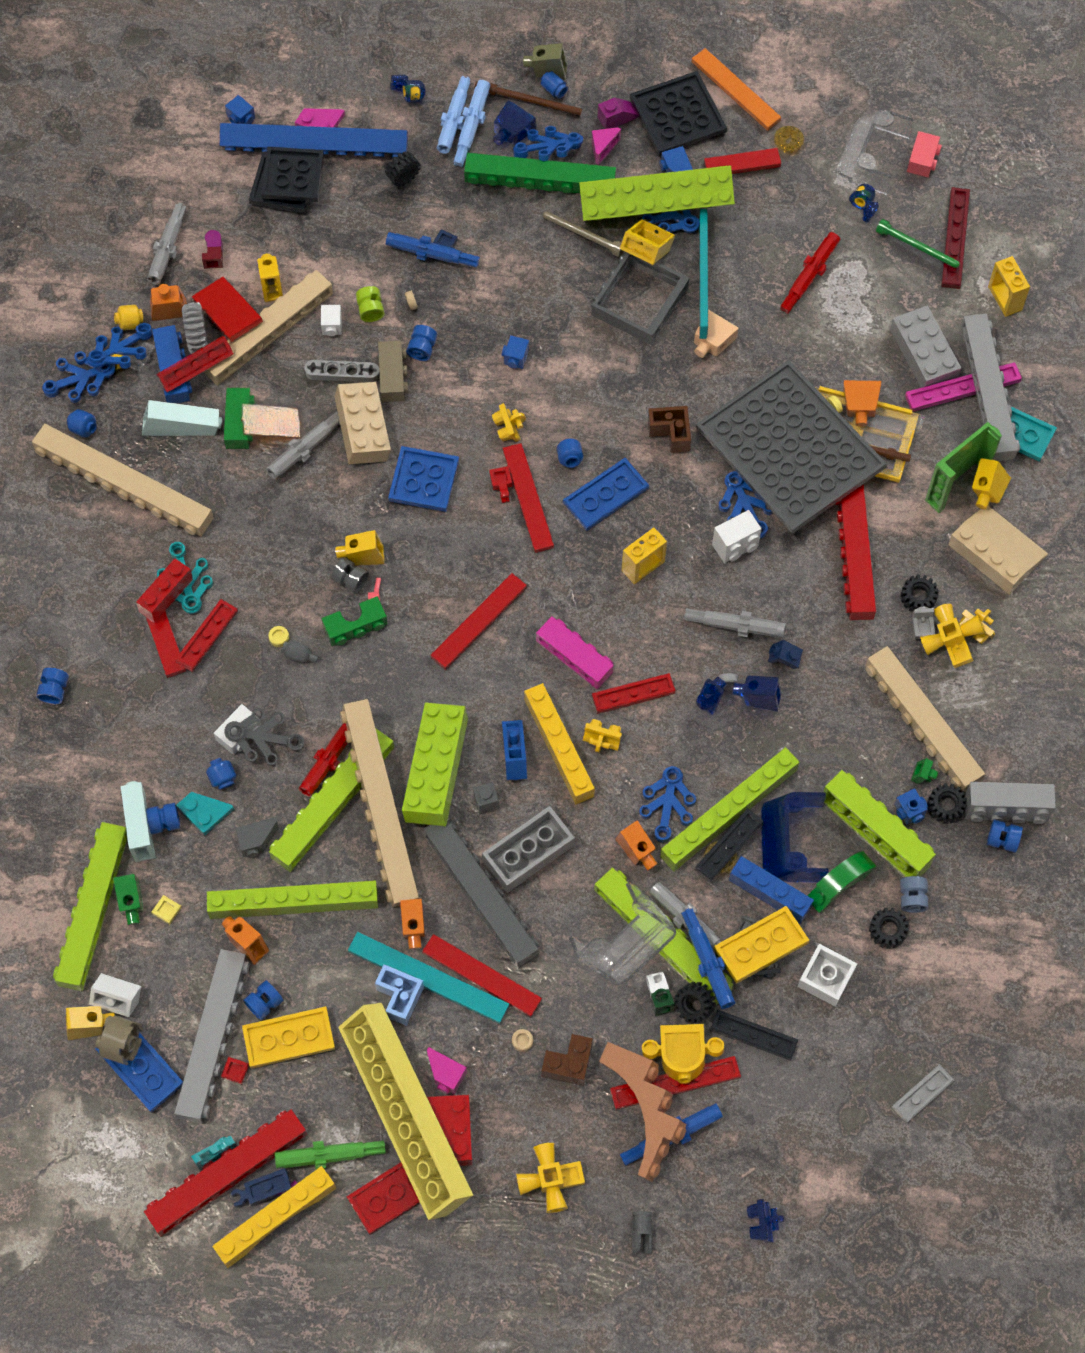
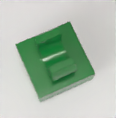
M925 758L917 762L911 781L919 784L923 781L931 782L932 779L936 780L938 771L931 769L933 761Z

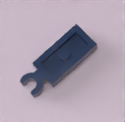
M284 1168L244 1183L245 1190L235 1189L231 1192V1195L233 1197L241 1196L238 1202L233 1203L236 1208L243 1207L247 1201L253 1206L284 1194L292 1188L287 1169Z

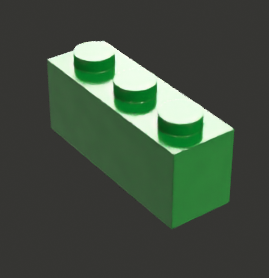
M250 388L226 389L224 426L226 449H249L250 442H253V430H250L251 424H254V413H251V407H255V395H251Z

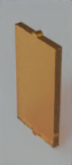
M242 404L241 421L243 422V435L300 439L299 426L301 422L299 421L298 408Z

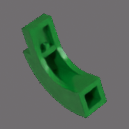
M864 851L847 858L824 876L807 895L814 900L812 906L818 913L823 912L841 893L853 884L864 880L877 866Z

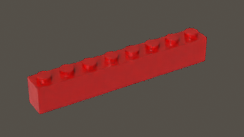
M863 484L836 503V505H839L837 523H841V529L838 530L839 541H842L843 547H840V558L844 559L842 577H846V583L843 584V592L848 598V601L845 602V612L849 613L850 620H874L876 613Z
M292 1109L288 1112L285 1110L275 1117L276 1120L272 1123H265L257 1129L258 1132L252 1137H244L239 1142V1146L233 1150L229 1148L220 1155L221 1158L217 1161H210L202 1167V1171L197 1175H189L184 1179V1184L178 1188L175 1186L165 1193L166 1196L159 1201L156 1199L146 1206L147 1209L143 1212L161 1237L274 1159L275 1152L285 1151L307 1136L305 1128Z

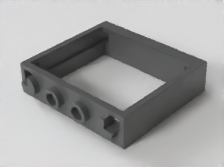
M626 253L623 256L621 255L617 268H613L610 272L609 280L602 284L598 297L595 296L593 298V302L590 305L592 307L591 315L652 345L689 288L690 278L659 262L652 265ZM631 265L675 286L648 329L604 308V305Z

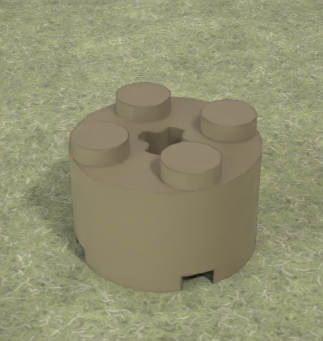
M108 1016L105 1020L104 1031L97 1038L95 1047L99 1049L101 1057L128 1065L127 1061H133L139 1051L142 1039L138 1037L139 1032L143 1033V1026L140 1023L119 1016Z

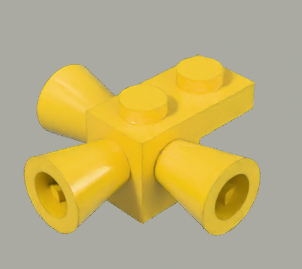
M952 604L938 606L934 609V615L940 622L937 625L940 633L920 637L926 654L929 655L945 645L954 668L973 662L974 660L965 637L985 633L978 614L960 625L957 618H954Z
M543 1143L534 1146L533 1149L540 1163V1166H537L538 1174H516L519 1193L523 1195L541 1187L542 1193L546 1192V1213L564 1211L568 1207L560 1189L585 1184L581 1161L560 1165L559 1162H555V1143Z

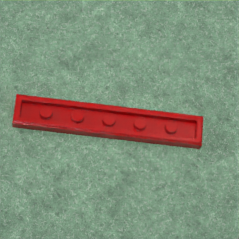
M522 443L503 447V454L509 467L534 552L553 549L554 544Z
M511 573L430 655L431 659L446 670L527 588V585Z
M434 934L422 951V954L498 999L509 1003L510 1006L529 1017H532L542 1001L540 996Z
M732 1056L705 1063L702 1073L689 1083L682 1084L667 1074L658 1075L651 1084L663 1088L673 1095L739 1079L741 1075L736 1058ZM628 1084L610 1088L615 1110L639 1104L635 1093Z

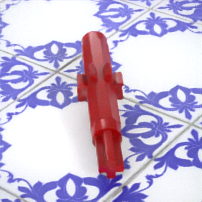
M829 232L812 257L807 255L803 261V267L805 268L781 304V311L789 314L816 276L824 274L827 266L825 263L841 240L836 233Z
M346 723L341 725L326 748H321L314 755L313 758L317 761L298 788L302 794L310 797L328 771L336 770L340 764L337 758L347 745L345 731H347Z

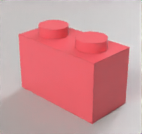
M918 131L907 172L929 178L930 171H935L937 160L934 159L935 155L939 156L942 146L939 144V136Z

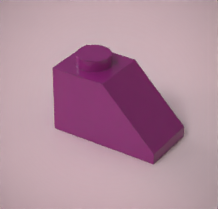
M614 97L598 104L597 118L604 129L615 128L639 117L632 103L627 100Z

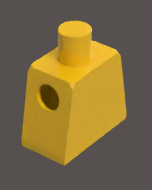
M267 253L257 259L264 301L270 302L276 301L278 297L283 296L276 256ZM273 278L274 284L268 285L267 279Z
M980 459L972 485V490L978 496L975 505L980 509H987L989 502L999 503L1011 480V477L999 461Z
M375 530L353 534L345 537V546L336 547L337 558L347 557L355 563V566L384 564V545Z
M101 1006L66 1008L68 1040L102 1035L106 1018L108 1016L113 1017L115 1014H102Z

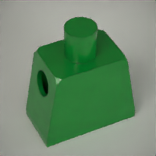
M135 874L114 877L120 913L126 915L127 925L139 924V912L144 911L139 879ZM129 900H133L131 905H127Z

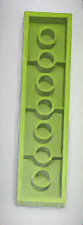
M731 165L579 182L583 221L735 204Z

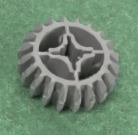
M191 302L182 307L185 336L190 354L208 345L203 310L199 302Z

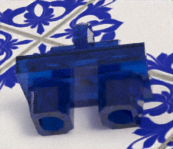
M716 677L713 681L708 678L696 699L697 706L702 710H709V713L713 714L719 705L727 683L719 677Z
M764 1199L757 1200V1204L747 1206L749 1219L759 1218L760 1225L750 1227V1238L771 1243L773 1242L772 1230L779 1231L778 1223L784 1222V1216H778L777 1208L770 1209L769 1202H764Z

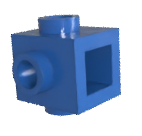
M915 788L898 796L894 803L897 808L896 813L898 817L904 820L906 825L912 822L917 824L925 818L928 805L926 800L919 796Z

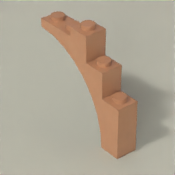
M608 1042L599 1062L615 1071L627 1082L641 1106L645 1122L646 1143L638 1175L653 1182L660 1172V1164L663 1157H666L669 1152V1143L672 1142L678 1145L679 1141L685 1136L687 1124L665 1114L672 1104L673 1094L651 1084L658 1075L659 1065L653 1060Z

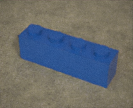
M175 325L152 329L160 372L186 357L184 348L180 349L179 345L183 343L181 332L176 331ZM190 381L184 382L169 392L164 390L166 402L175 404L190 401L189 393H193Z
M742 856L730 873V882L776 910L787 906L799 924L802 923L812 907L814 901L812 898Z

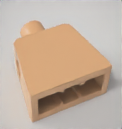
M708 310L707 338L699 339L698 327L694 337V343L697 345V348L694 350L695 354L701 358L707 352L718 356L736 340L738 327Z

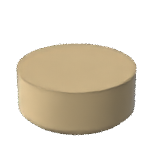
M412 290L405 292L410 310L418 309Z
M517 1030L512 1036V1045L517 1051L526 1052L533 1046V1036L528 1030Z

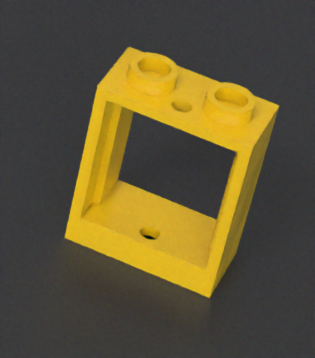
M642 219L625 232L620 249L654 265L670 251L675 235Z
M1011 256L995 262L988 288L1004 316L1007 317L1023 310L1030 285L1014 257Z
M652 528L623 550L622 572L634 585L665 562L667 541L655 528Z

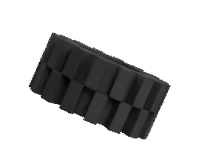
M404 151L388 163L389 166H386L385 175L396 187L405 186L406 182L410 183V180L414 179L415 175H418L421 164L412 153Z
M918 574L916 578L911 576L909 580L905 581L900 597H902L901 602L904 603V607H910V612L919 607L932 608V606H935L939 590L938 588L936 589V582L932 584V578L927 580L926 575L920 578V574ZM916 588L926 591L927 597L924 600H918L913 597L912 591Z
M944 783L942 787L938 785L936 789L934 788L927 802L929 806L928 812H932L931 817H937L936 821L938 822L943 820V824H947L948 821H950V824L954 823L955 820L958 821L967 806V798H964V791L960 792V787L956 789L954 784L948 786V783ZM943 797H950L953 799L955 807L952 810H944L941 808L939 800Z
M884 908L883 911L880 909L877 911V914H874L870 922L871 939L874 938V943H879L881 948L887 946L886 949H890L891 946L896 948L898 944L901 945L909 931V923L906 921V916H902L899 910L895 912V908H891V910ZM885 921H891L896 925L897 932L894 935H886L881 930V924Z
M691 982L677 991L678 994L674 997L677 1000L674 1002V1006H678L675 1010L677 1013H682L679 1017L681 1019L686 1017L685 1021H691V1024L702 1022L711 1016L715 1010L713 1008L716 1006V1003L712 1002L716 999L715 995L711 996L710 994L713 991L711 989L707 991L708 986L706 984L701 986L702 982ZM690 995L698 998L701 1005L700 1010H696L691 1006L689 1001Z

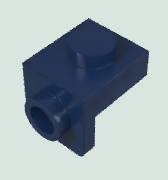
M785 640L779 641L770 647L768 662L774 663L779 661L792 669L799 668L803 649Z

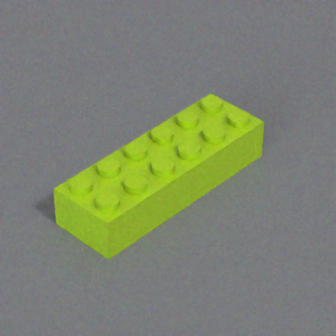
M425 703L402 807L406 823L447 825L468 723L465 706Z
M841 770L825 786L821 801L904 877H921L930 868L936 855L933 848L919 840L918 835L912 829L908 830L898 816L888 812L887 807L881 801H876L867 788L857 784L856 779L850 773L846 774Z

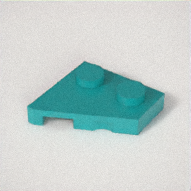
M192 791L176 805L179 811L204 836L234 810L231 804Z
M231 1136L222 1137L215 1144L192 1155L191 1158L201 1172L205 1164L210 1161H217L221 1158L220 1155L229 1148L233 1150L237 1145Z

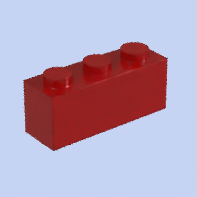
M174 558L136 601L139 613L155 623L193 580L191 569Z

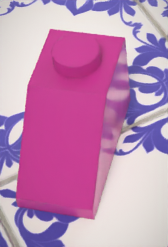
M428 1047L427 1056L437 1089L445 1094L450 1092L455 1095L467 1073V1067Z

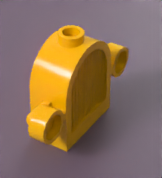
M704 1024L660 1025L661 1045H658L654 1040H646L642 1044L643 1056L648 1059L662 1056V1066L665 1073L682 1084L691 1082V1080L702 1073L705 1066V1055L718 1057L724 1052V1042L720 1038H711L705 1044Z

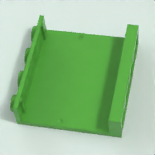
M987 422L936 464L925 501L935 511L940 513L945 509L952 484L958 477L975 463L979 465L981 458L994 460L1002 437L999 429Z

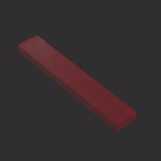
M951 187L944 254L959 261L960 265L954 268L943 262L941 287L961 288L970 189Z

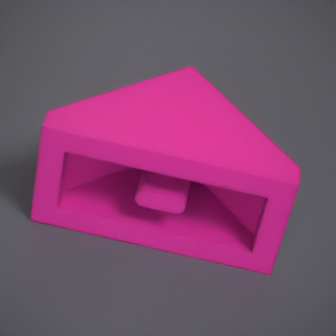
M620 128L592 131V147L597 165L603 161L620 141Z

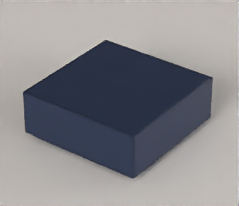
M441 229L433 243L453 248L458 241V236Z

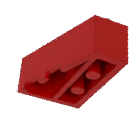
M469 1095L427 1097L459 1166L472 1165Z

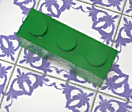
M378 596L359 603L361 616L356 621L345 620L340 611L321 618L331 646L343 645L347 640L361 638L367 632L383 629L385 625H388L387 616Z

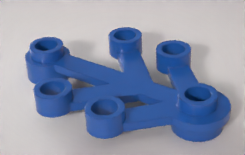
M547 126L545 128V136L538 135V131L535 129H530L527 131V139L541 143L526 145L522 142L517 143L513 148V156L527 158L528 152L540 150L539 160L547 161L556 150V155L563 158L568 155L571 149L581 147L583 136L576 132H572L569 135L557 132L554 126Z
M682 210L683 215L673 211L655 216L645 214L642 217L643 220L650 219L649 223H660L658 227H666L668 232L684 230L686 233H693L699 228V219L691 215L690 210ZM675 220L678 223L669 225L664 221Z
M140 323L136 326V333L121 342L119 340L123 337V330L118 326L111 329L112 338L109 349L103 351L107 347L108 341L106 336L100 335L96 337V348L89 353L87 360L88 364L92 367H101L105 364H119L121 368H129L131 366L129 356L112 357V355H135L140 360L146 358L147 353L144 347L131 348L128 346L140 339L144 341L150 339L152 335L151 325Z
M79 351L74 355L77 364L90 366L87 360L88 357H86L84 352ZM59 358L56 361L57 369L75 375L56 382L47 380L43 384L42 389L45 396L53 398L58 395L59 389L78 383L75 389L68 393L70 401L77 403L81 400V394L89 379L95 376L94 383H90L87 386V391L90 396H97L99 394V388L104 379L114 374L115 364H105L101 367H92L90 370H85L69 364L65 358Z
M736 471L727 474L725 477L727 490L723 499L719 501V510L721 512H728L730 510V500L735 492L738 499L727 521L740 515L742 509L745 512L749 510L761 527L762 533L760 538L765 537L768 526L764 521L758 520L752 506L763 509V512L767 515H771L773 512L765 508L767 505L762 500L745 494L743 489L754 491ZM735 480V481H737L738 483H737V484H733V483H731V481ZM725 503L728 507H722L721 504Z
M670 766L663 771L662 779L651 786H646L643 789L642 795L646 800H651L654 798L655 792L667 786L666 793L650 804L641 806L639 810L640 817L648 819L653 811L663 805L661 823L656 827L654 833L655 839L661 843H665L671 838V829L668 825L672 807L680 816L682 825L689 826L693 821L692 814L687 812L675 797V787L684 797L683 802L687 807L695 805L696 796L690 793L683 784L682 771L674 766ZM675 775L676 779L671 780L669 776ZM650 790L653 794L648 796L645 792ZM686 798H693V802H687ZM642 810H648L649 814L644 815ZM683 817H689L690 821L685 822ZM664 832L667 836L661 838L659 833Z

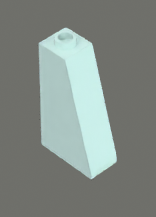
M149 400L143 416L142 435L215 436L217 429L221 428L222 417H219V409Z
M128 782L126 785L121 786L129 850L135 862L154 859L156 855L147 820V803L143 785L141 782Z

